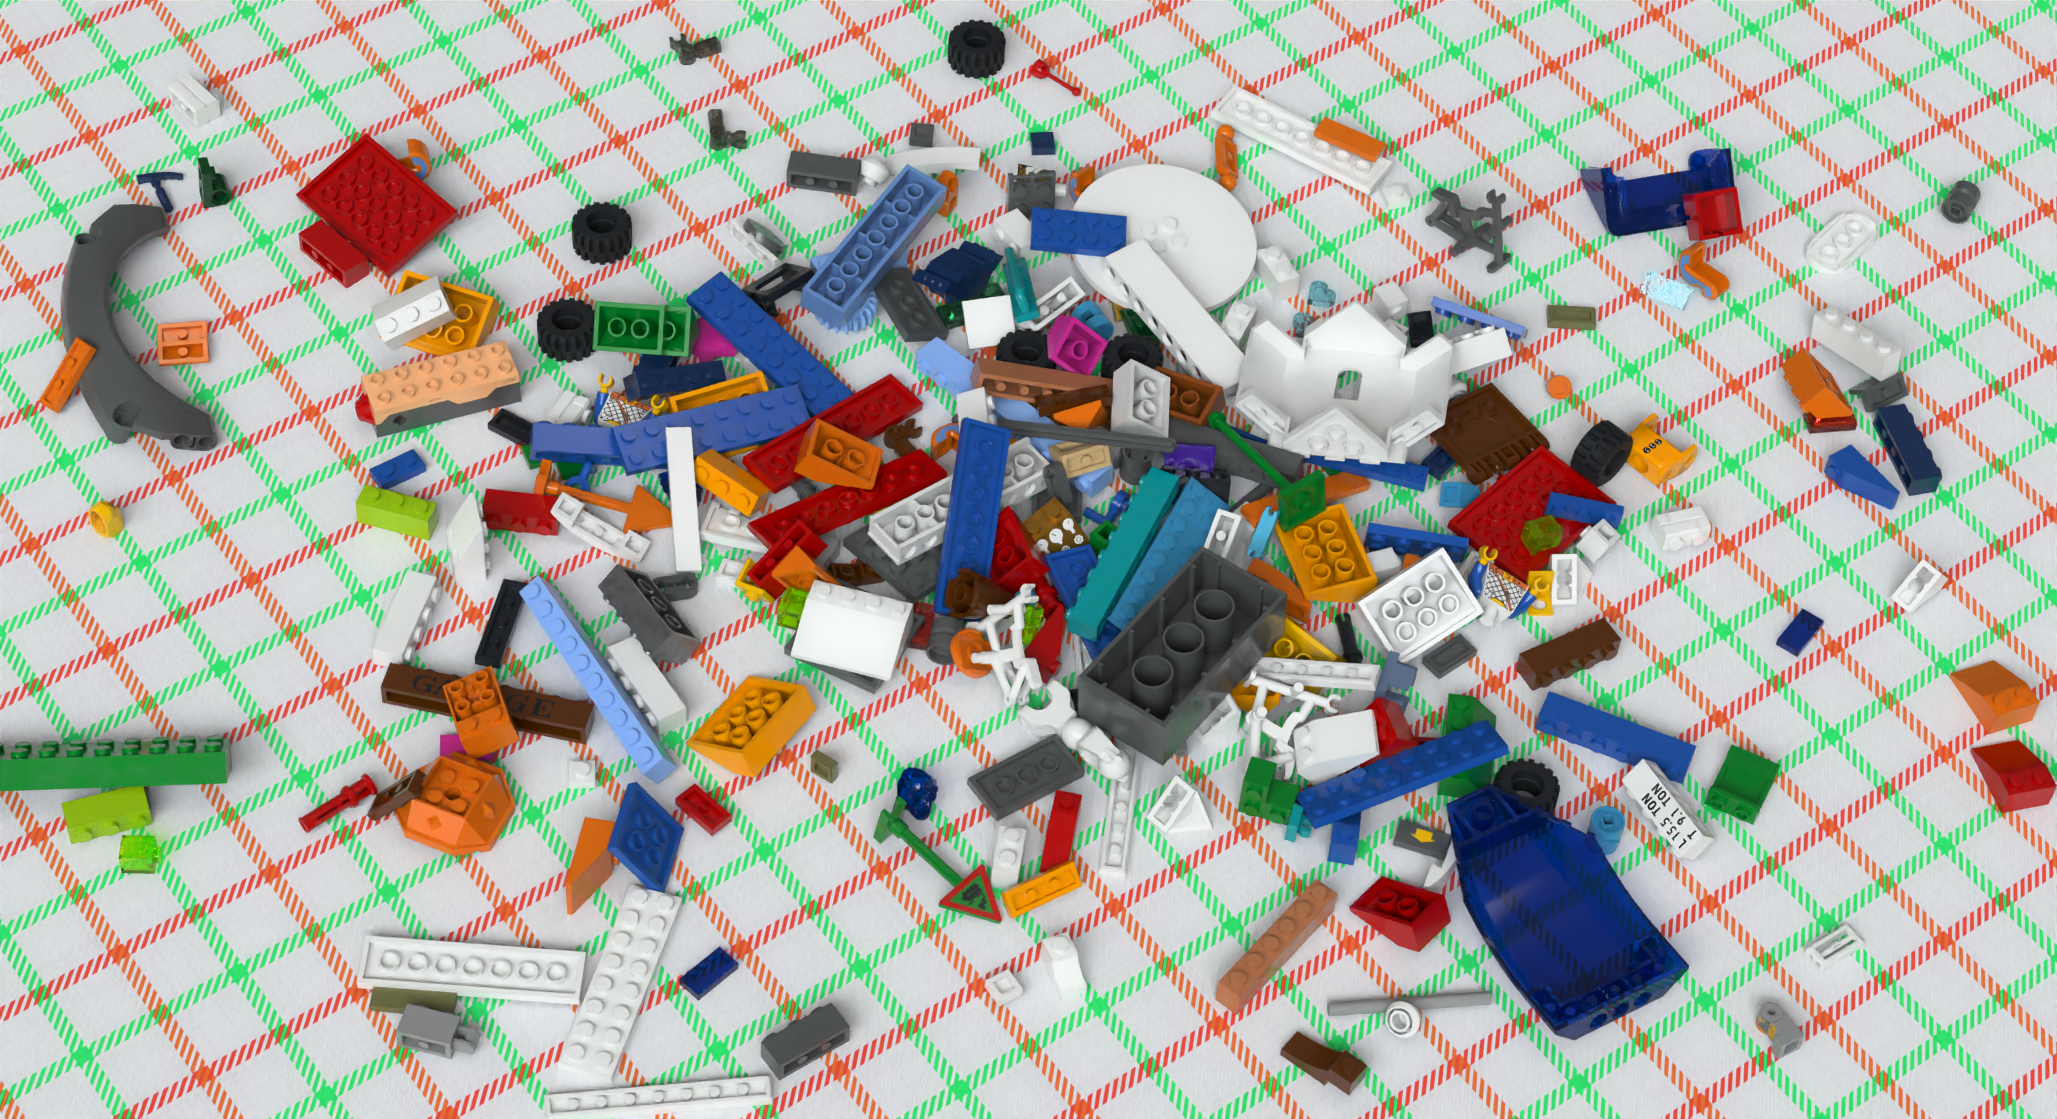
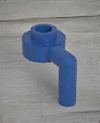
M586 461L579 475L569 478L565 485L573 487L575 484H580L581 490L591 492V486L587 480L590 474H596L597 467L592 462Z
M1119 490L1114 496L1106 516L1099 514L1089 507L1085 509L1083 516L1099 525L1106 519L1113 523L1116 517L1120 516L1123 511L1127 512L1131 495L1123 490Z

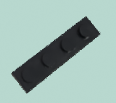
M503 579L475 655V664L501 669L525 602L519 591L529 583Z

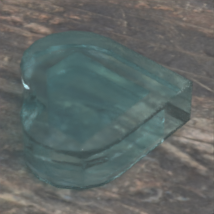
M1323 281L1312 282L1307 304L1325 308L1332 307L1336 300L1335 292L1328 289V285Z
M1304 312L1296 313L1292 322V326L1296 329L1295 336L1304 338L1305 328L1318 319Z

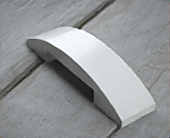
M564 492L561 493L550 512L563 526L585 542L608 554L640 562L651 541L630 529L627 534H624L622 531L582 510L585 505L584 503Z
M1458 804L1453 805L1446 824L1445 833L1451 834L1452 837L1443 866L1439 867L1431 864L1423 887L1425 890L1439 893L1450 880L1457 866L1464 831L1463 816Z

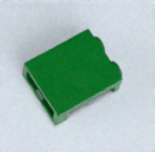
M1731 744L1726 759L1708 791L1704 804L1753 825L1776 779L1780 765Z

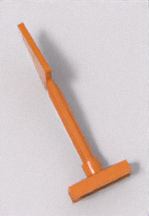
M542 458L533 494L557 496L564 492L579 501L626 513L627 518L623 528L624 534H627L629 529L633 532H642L672 527L671 511L640 485L636 486L631 503L562 485L559 481L550 479L552 461Z

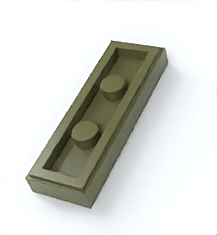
M373 986L369 1007L370 1011L403 1014L406 1005L412 1004L424 1005L436 1011L455 1013L458 996L454 992Z

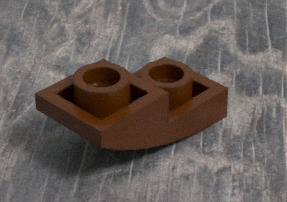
M859 558L856 559L855 564L830 563L828 571L835 578L856 587L885 582L867 562L865 564Z

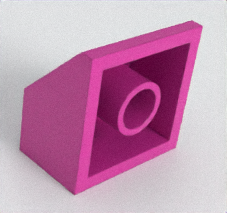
M1058 315L1047 335L1048 358L1065 371L1091 375L1108 344V341L1074 316Z

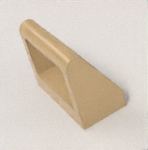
M1069 441L1048 446L1053 461L1059 462L1064 467L1068 479L1112 465L1108 446Z

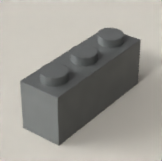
M791 151L787 167L786 187L856 196L860 179L861 160Z
M832 1003L824 1007H817L801 1020H794L785 1029L766 1036L761 1041V1058L780 1081L848 1042L850 1026Z

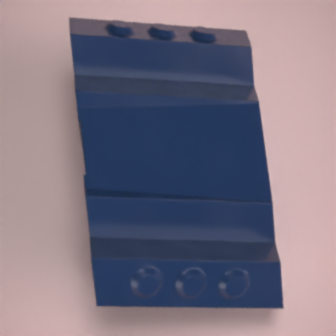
M964 240L959 249L951 248L931 260L925 270L919 268L912 277V280L927 286L930 292L938 294L944 299V303L948 307L954 308L957 311L962 308V301L975 300L988 291L991 274L1004 256L997 254L994 250L980 246V244Z

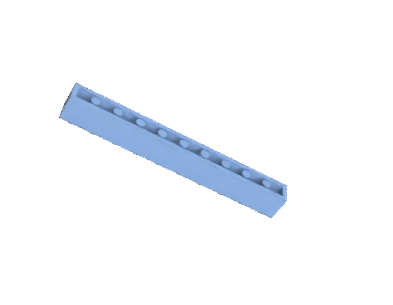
M935 337L916 352V367L918 371L932 379L938 387L944 388L951 393L955 399L956 394L973 390L970 375L974 363L940 338ZM994 397L996 409L993 410V414L998 419L1057 425L1046 416L1039 417L1037 410L1027 402ZM1010 435V439L1015 438L1017 441L1026 437ZM1028 437L1030 444L1050 464L1054 461L1049 453L1048 446L1064 442L1061 440ZM1113 465L1069 478L1068 481L1075 485L1080 492H1084L1093 498L1113 482Z
M536 576L519 591L520 595L641 773L659 784L678 766L555 587L540 576Z

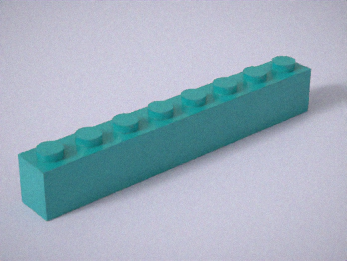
M1152 466L1147 475L1143 474L1139 482L1137 494L1133 493L1130 497L1127 512L1123 511L1120 515L1117 530H1112L1110 533L1109 545L1106 549L1100 551L1096 568L1092 567L1088 574V583L1085 587L1082 586L1076 598L1077 603L1075 606H1070L1067 612L1068 632L1097 642L1108 622V615L1142 559L1178 493L1179 476Z

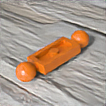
M1223 124L1218 127L1216 131L1217 137H1215L1216 171L1221 176L1219 185L1228 192H1231L1236 188L1238 179L1237 145L1231 141L1235 135L1233 127Z

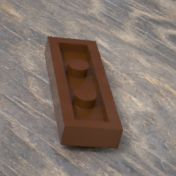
M1107 384L1034 396L1035 407L1039 417H1053L1054 413L1101 400L1103 406L1112 405Z
M416 769L378 793L367 816L376 821L384 815L389 816L397 807L402 808L410 799H416L424 788L422 783L426 774Z

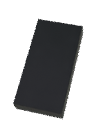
M1431 310L1407 314L1411 348H1417L1434 337Z
M503 408L487 423L490 431L520 446L530 444V431L533 423Z

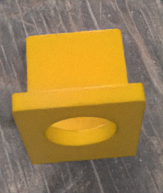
M748 558L734 585L744 593V597L753 602L762 600L772 604L774 599L765 590L753 586L754 582L751 579L746 580V573L756 564L752 559Z
M1529 571L1526 584L1529 586L1528 591L1532 589V581L1538 577L1542 578L1537 582V587L1541 590L1546 583H1549V588L1545 592H1538L1536 595V600L1543 601L1546 607L1540 610L1531 605L1527 609L1528 616H1552L1553 608L1550 590L1554 579V571Z

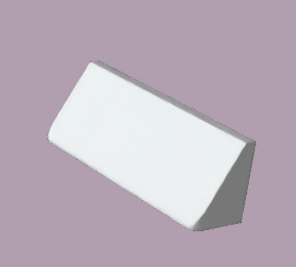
M731 219L730 236L765 269L771 272L783 264L767 248L759 244L751 233H747L737 220Z

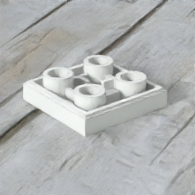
M1010 295L961 302L968 350L995 347L1000 343L1002 337H1006L1007 333H1015Z

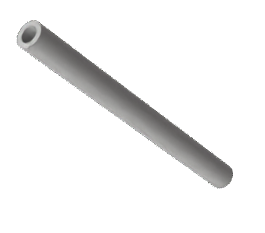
M1489 991L1329 1002L1327 1003L1328 1016L1386 1012L1392 1003L1397 1001L1411 1003L1419 1010L1481 1006L1491 1004V995Z

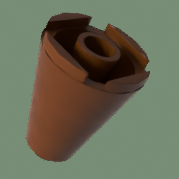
M962 568L956 572L959 573L955 579L951 578L948 582L944 602L945 607L950 609L951 613L948 614L956 619H984L989 616L987 613L988 605L1006 604L1015 596L976 571ZM1007 615L1002 619H1009L1012 615Z

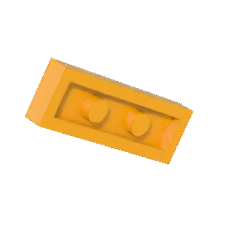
M1069 860L1000 892L1008 916L1015 918L1081 887L1082 883L1074 861Z

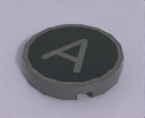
M748 218L743 224V229L749 234L752 231L756 241L771 252L781 254L786 248V245L775 234L758 222Z

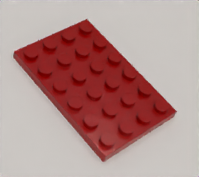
M367 133L296 194L298 200L327 225L333 226L337 233L344 239L347 238L357 250L363 251L367 255L369 262L387 278L392 276L459 217L456 209Z
M1540 445L1448 522L1447 528L1459 537L1469 538L1468 544L1478 552L1482 546H1489L1486 551L1487 557L1492 549H1496L1498 554L1496 559L1493 560L1494 565L1526 584L1529 571H1543L1548 567L1551 554H1563L1581 538L1579 535L1589 525L1591 527L1595 526L1589 523L1544 515L1545 505L1550 492L1617 505V502L1574 471L1544 446Z

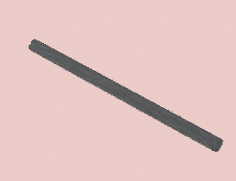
M958 414L952 417V423H959ZM996 418L998 426L1010 429L1011 435L1164 453H1174L1177 448L1176 440L1173 438Z

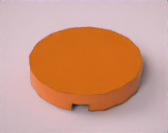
M964 628L952 637L950 652L954 663L962 673L970 678L979 679L989 674L993 667L991 664L972 663L971 655L972 653H980L982 651H992L990 643L981 637L983 634L978 630Z

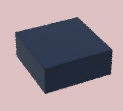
M1030 132L1029 140L1032 155H1055L1053 132Z

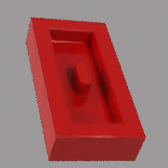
M693 784L675 798V805L711 836L732 821V815L696 784Z

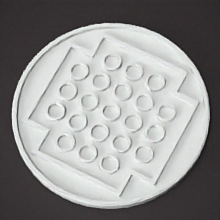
M1140 164L1114 170L1103 175L1088 186L1080 195L1073 208V211L1127 216L1126 246L1143 238L1207 312L1213 311L1232 300L1246 285L1254 268L1257 254L1256 234L1243 206L1231 193L1215 181L1185 168L1164 164ZM1072 254L1076 266L1089 284L1114 303L1124 308L1133 309L1102 273L1105 257ZM1111 268L1110 271L1112 275L1115 277V273ZM1124 283L1125 290L1129 293V289ZM1139 301V306L1144 310L1142 303Z

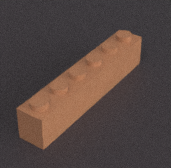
M976 357L970 375L973 390L985 387L988 395L993 397L1035 403L1034 396L1107 384L1112 399L1113 379L979 357ZM1112 405L1104 406L1107 413L1111 415Z
M1315 879L1218 981L1215 1000L1237 1015L1334 912L1338 893Z

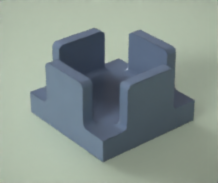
M1390 650L1378 680L1373 701L1381 697L1398 703L1404 714L1409 703V697L1394 693L1391 689L1395 687L1408 691L1410 686H1414L1418 668L1400 662V653Z

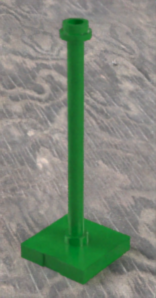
M1215 411L1209 416L1208 422L1210 427L1216 430L1220 429L1281 488L1277 492L1278 510L1280 511L1279 527L1284 532L1293 529L1326 510L1325 476L1319 469L1291 484L1226 422L1227 418L1222 412Z

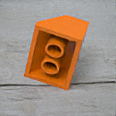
M1804 347L1781 365L1786 373L1783 376L1784 379L1793 387L1791 392L1800 400L1798 405L1806 414L1811 412L1817 419L1846 417L1854 414L1832 373Z

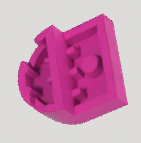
M700 317L696 320L700 333L691 354L698 357L700 362L712 361V357L736 356V348L705 319Z

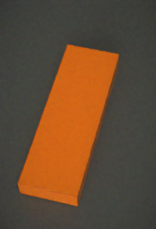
M1326 117L1323 118L1314 130V137L1374 163L1386 147V143Z
M76 337L40 397L39 402L59 414L97 349Z

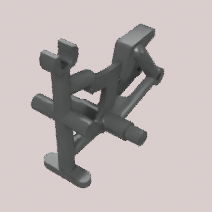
M1441 187L1436 188L1431 192V195L1439 200L1440 204L1432 214L1425 218L1428 226H1435L1458 241L1449 250L1450 255L1456 257L1470 247H1477L1494 255V261L1487 265L1488 273H1495L1511 260V254L1503 253L1502 231L1513 223V219L1509 215L1502 219L1501 204L1506 201L1505 193L1497 197L1495 189H1492L1486 195L1488 203L1492 204V208L1479 207L1477 210H1470L1461 206L1457 194ZM1453 217H1455V218H1458V217H1459V218H1460V222L1457 221L1456 219H1454ZM1484 217L1492 218L1493 226L1486 222L1475 230L1473 229L1471 220L1480 221ZM1440 220H1443L1444 222H1446V223L1449 224L1450 226L1454 227L1455 229L1449 227L1448 225H1446L1445 223H1443V222L1440 221ZM1492 238H1493V244L1488 242V241L1491 240Z

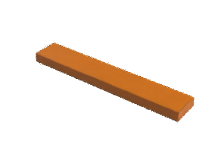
M1346 472L1326 477V504L1367 491L1371 483L1365 477ZM1278 494L1242 505L1240 513L1254 528H1257L1266 507L1272 506L1271 514L1278 510Z

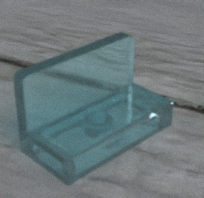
M1649 270L1639 292L1684 311L1691 293L1694 294L1696 289Z

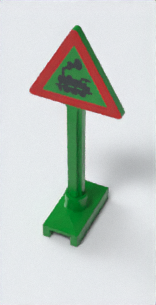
M900 796L897 797L891 814L886 809L881 811L873 838L880 844L892 834L898 839L901 838L954 887L953 890L939 901V907L993 923H1001L1002 918L984 865H980L965 879L961 878L909 830V826L902 821L907 805L905 800Z

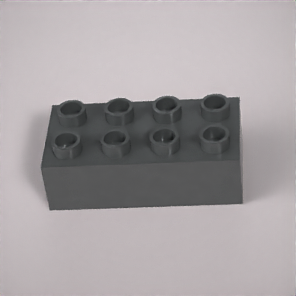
M1201 546L1078 676V715L1163 766L1284 634L1287 594Z

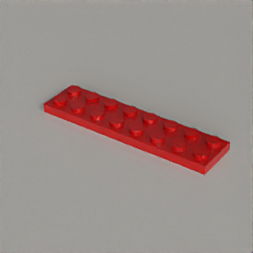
M889 374L743 456L742 464L776 494L805 477L794 472L804 434L817 418L867 442L883 433L888 426L897 425L921 411L923 402L897 378Z
M918 449L879 466L872 490L835 485L749 522V531L768 550L799 518L820 536L861 517L870 515L886 506L893 505L947 478V471L922 449Z

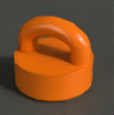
M1562 375L1550 377L1545 384L1548 394L1555 399L1566 398L1572 389L1570 380Z

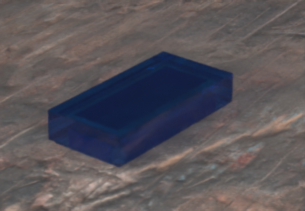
M1802 609L1777 639L1776 645L1798 657L1823 627L1824 620Z
M719 946L679 979V984L699 1001L739 968V963Z

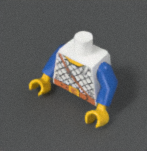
M601 373L598 376L601 390L597 391L594 404V422L597 425L612 428L659 417L660 412H665L669 407V403L665 399L658 406L661 399L659 395L652 397V407L638 401L628 402L626 396L615 391H611L609 394L608 389H611L615 384L614 378L610 376V381L607 384H603L604 374Z
M1485 545L1479 549L1480 560L1476 561L1467 582L1469 589L1484 611L1480 616V622L1485 626H1493L1495 621L1501 623L1506 618L1513 619L1526 612L1537 599V593L1548 590L1549 583H1546L1540 590L1537 587V582L1542 577L1535 578L1531 583L1532 589L1528 591L1529 586L1488 562V560L1496 559L1498 552L1496 549H1492L1487 557L1486 551L1489 546Z

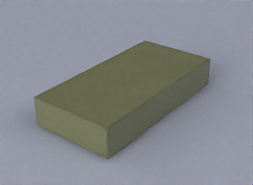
M1547 305L1548 328L1595 330L1596 328L1595 307Z

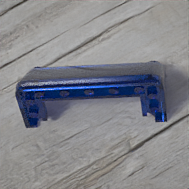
M1707 148L1694 151L1689 156V170L1630 180H1624V177L1614 175L1611 167L1580 169L1582 184L1606 232L1611 236H1626L1687 226L1686 220L1690 219V215H1685L1683 194L1721 187H1735L1730 148Z

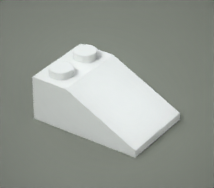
M1372 709L1315 719L1293 730L1297 773L1315 786L1380 754L1376 719Z

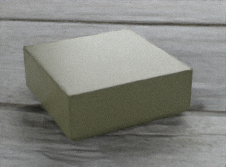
M816 749L811 755V772L829 783H833L838 778V762Z

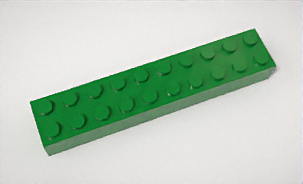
M221 735L208 736L207 739L196 740L194 736L180 737V740L171 741L167 737H156L152 741L142 742L140 738H129L125 742L101 739L97 743H87L86 740L70 741V744H59L58 741H45L42 745H32L31 742L15 743V746H4V743H0V791L227 783L232 770L230 739H223Z

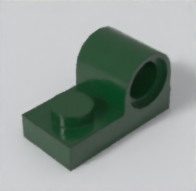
M207 157L198 158L199 193L203 208L227 204L231 200V193L226 177L223 174L215 173V168L209 165Z

